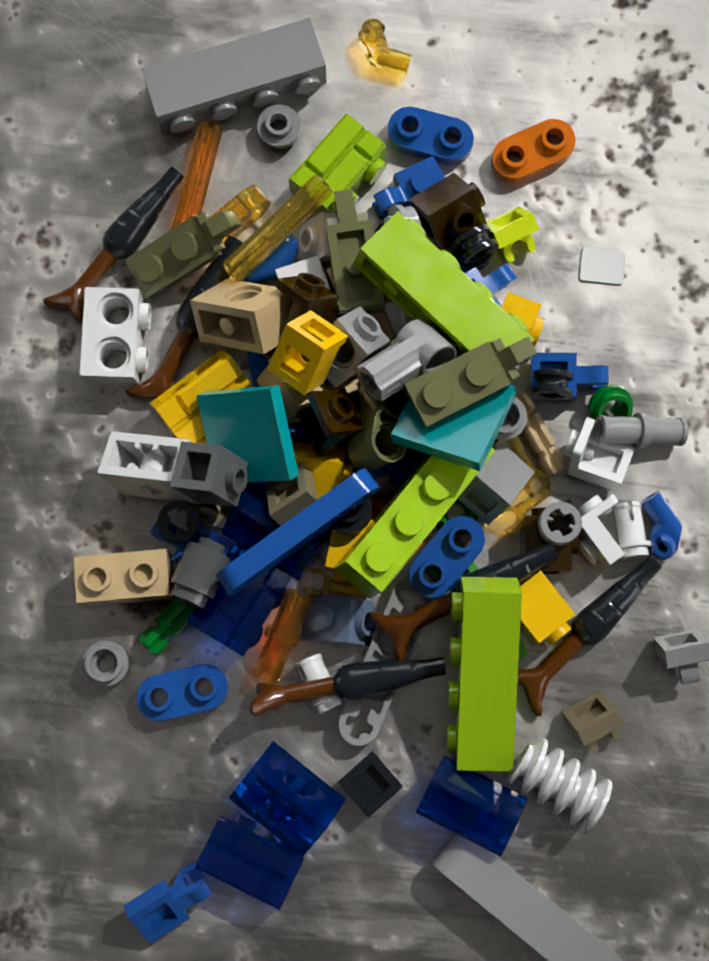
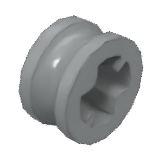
M567 502L550 504L542 511L538 518L539 534L546 542H552L553 545L561 546L568 544L581 531V515L573 505ZM557 512L560 517L568 516L571 519L572 524L566 527L570 531L568 535L563 536L559 530L550 531L547 523L553 520L549 516L551 513Z

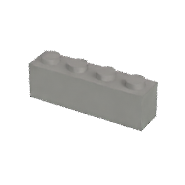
M310 18L141 69L161 133L167 131L172 133L184 132L193 128L196 122L209 118L214 120L227 119L236 114L239 109L252 105L255 107H266L275 103L281 96L294 92L299 95L308 94L317 90L321 84L327 83L326 64Z

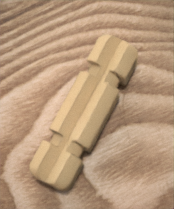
M524 392L516 395V398L523 403L527 411V423L521 435L534 457L538 456L539 462L537 464L543 475L546 477L554 476L566 468L567 462L560 450L556 451L554 449L556 443L540 414L534 413L535 405L529 394Z

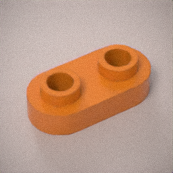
M548 119L506 137L494 148L491 158L492 171L499 180L508 184H518L553 169L570 158L576 143L575 133L566 122L559 119ZM551 134L557 135L561 139V143L552 145L547 141L546 137ZM517 152L521 155L522 160L517 163L511 162L507 158V154Z

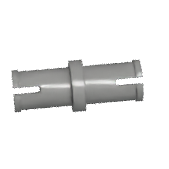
M635 413L632 417L598 415L595 419L593 435L597 444H631L635 449H645L650 444L683 446L688 439V424L684 418H651L647 413Z

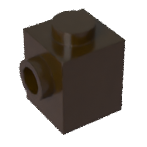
M456 173L450 174L409 199L419 216L421 227L424 229L426 236L440 250H446L451 247L459 236L472 228L487 224L481 209L486 204L481 191L475 183L467 184Z
M546 507L531 509V515H525L520 520V554L533 551L548 543L541 537L538 530V518ZM557 512L549 515L553 518L550 523H547L551 532L559 530L563 536L570 533L566 529L571 524V519L568 516L560 517ZM579 534L568 544L561 546L553 545L559 559L543 566L532 575H535L540 570L544 575H566L572 571V554H578Z

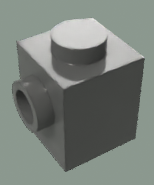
M181 441L170 487L196 502L238 507L241 492L247 484L246 469L248 462L221 445Z

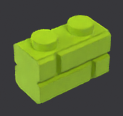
M344 114L288 179L289 189L294 196L305 205L310 206L317 214L321 212L336 213L334 191L352 189L354 203L356 204L359 199L356 192L366 181L369 184H373L384 172L387 163L384 161L386 158V145L349 114Z

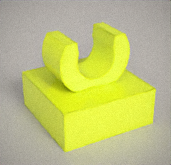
M518 206L487 221L491 229L488 233L490 239L495 238L499 243L498 251L508 262L515 261L511 248L514 242L518 240L522 241L524 249L532 253L535 251L536 244L530 234L539 231V227L533 213Z

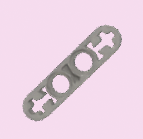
M409 577L402 579L396 584L383 615H389L392 609L399 615L401 614L405 600L399 597V593L401 590L409 591L411 589ZM419 594L421 598L425 599L423 606L432 602L433 598L424 597ZM415 604V606L412 608L411 612H413V611H415V610H417V609H419V608H421V607H423V606H421V605H416V604ZM378 627L363 662L397 661L395 654L388 652L382 646L381 636L383 631ZM422 628L413 633L408 643L404 660H409ZM396 690L380 696L366 698L369 702L382 703L383 706L379 714L370 709L366 722L372 725V730L369 734L362 732L359 738H353L350 735L352 728L346 725V719L348 716L357 717L362 704L346 701L338 724L343 739L356 746H363L372 742L380 731Z

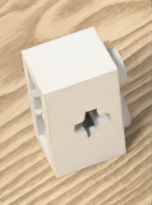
M111 431L97 472L101 477L124 495L170 501L182 500L201 504L170 487L181 441L191 442L189 439Z

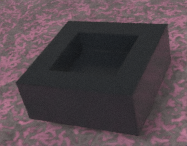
M373 751L338 781L368 818L403 788V785Z

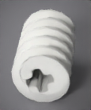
M540 738L532 745L528 744L513 765V772H509L505 783L509 785L518 777H521L523 779L521 794L526 795L533 788H538L539 792L536 802L538 805L541 806L552 797L555 799L552 814L557 816L564 809H571L568 824L573 826L582 818H585L587 823L584 834H587L600 819L609 802L612 781L604 778L595 785L596 771L591 768L578 775L580 761L576 758H572L562 766L564 751L556 748L546 755L548 740L545 738Z

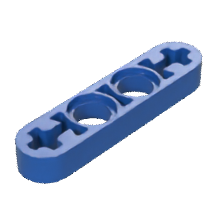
M366 468L359 470L226 565L216 574V578L229 596L236 594L374 495L380 487Z

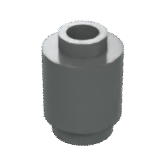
M200 537L198 543L189 541L170 583L174 586L170 596L185 604L204 610L208 600H214L220 586L216 574L231 561L227 556L223 555L226 548L204 537Z

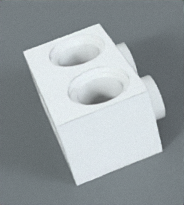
M85 287L79 376L87 385L138 386L140 385L141 374L148 373L149 349L148 347H142L143 330H150L151 304L145 303L139 289ZM118 307L129 309V316L124 322L120 324L108 322V316L113 309ZM122 350L127 353L126 361L122 366L115 369L105 366V360L111 352Z

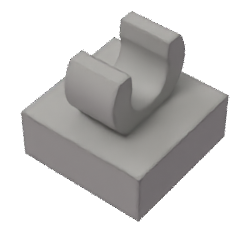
M698 629L653 637L656 656L667 669L673 668L674 676L680 677L682 685L700 681L697 663L709 661V640Z

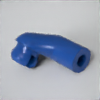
M285 229L276 231L271 237L272 244L266 258L243 265L248 282L260 284L277 279L275 269L294 263L298 254V241L290 231Z
M656 491L643 499L641 505L653 521L649 537L652 546L649 550L656 558L666 560L671 558L678 549L682 524L661 492Z

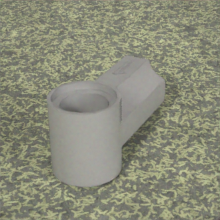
M415 319L400 330L393 345L356 367L357 378L361 382L365 393L373 401H383L401 390L404 384L455 359L456 349L425 320Z

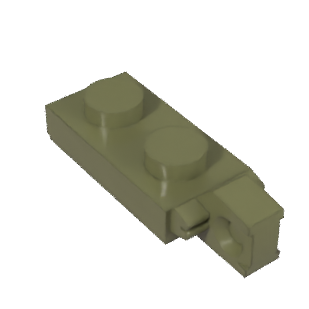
M352 189L334 191L336 217L326 218V237L335 293L339 296L337 302L339 317L359 306L367 314L385 312L383 292L352 264L360 248L373 236L371 219L368 220L367 212L356 214Z
M222 210L211 218L208 212H202L198 215H193L125 259L145 299L153 298L222 255L221 251L226 248L222 239L242 227V224L234 210L230 212Z
M529 336L506 348L500 338L491 343L488 341L404 384L403 388L424 428H428L509 386L511 381L520 377L515 366L533 358L537 351Z

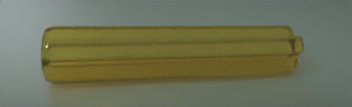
M318 175L311 177L223 262L225 271L237 282L246 278L332 195L331 187L322 177Z

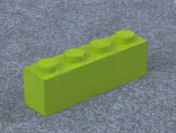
M398 211L360 248L352 263L412 320H425L456 349V358L488 341L491 343L499 338L505 348L528 336L531 342L535 340L528 333L526 324L519 317L512 313L507 314L494 301L493 294L485 285L480 282H473L460 270V265L453 255L445 250H439L426 238L424 229L416 221L410 218L406 219Z
M491 448L484 465L496 451ZM428 454L334 570L369 599L382 593L479 471Z
M461 577L460 592H452L451 621H459V636L450 637L449 663L450 666H457V681H448V710H456L455 725H447L446 753L455 754L456 769L459 771L513 772L522 592L518 578Z

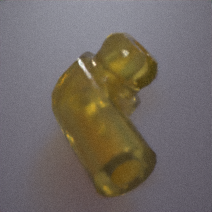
M374 18L365 20L361 30L358 32V43L369 64L407 75L412 54L390 48L383 33L385 26L380 20Z

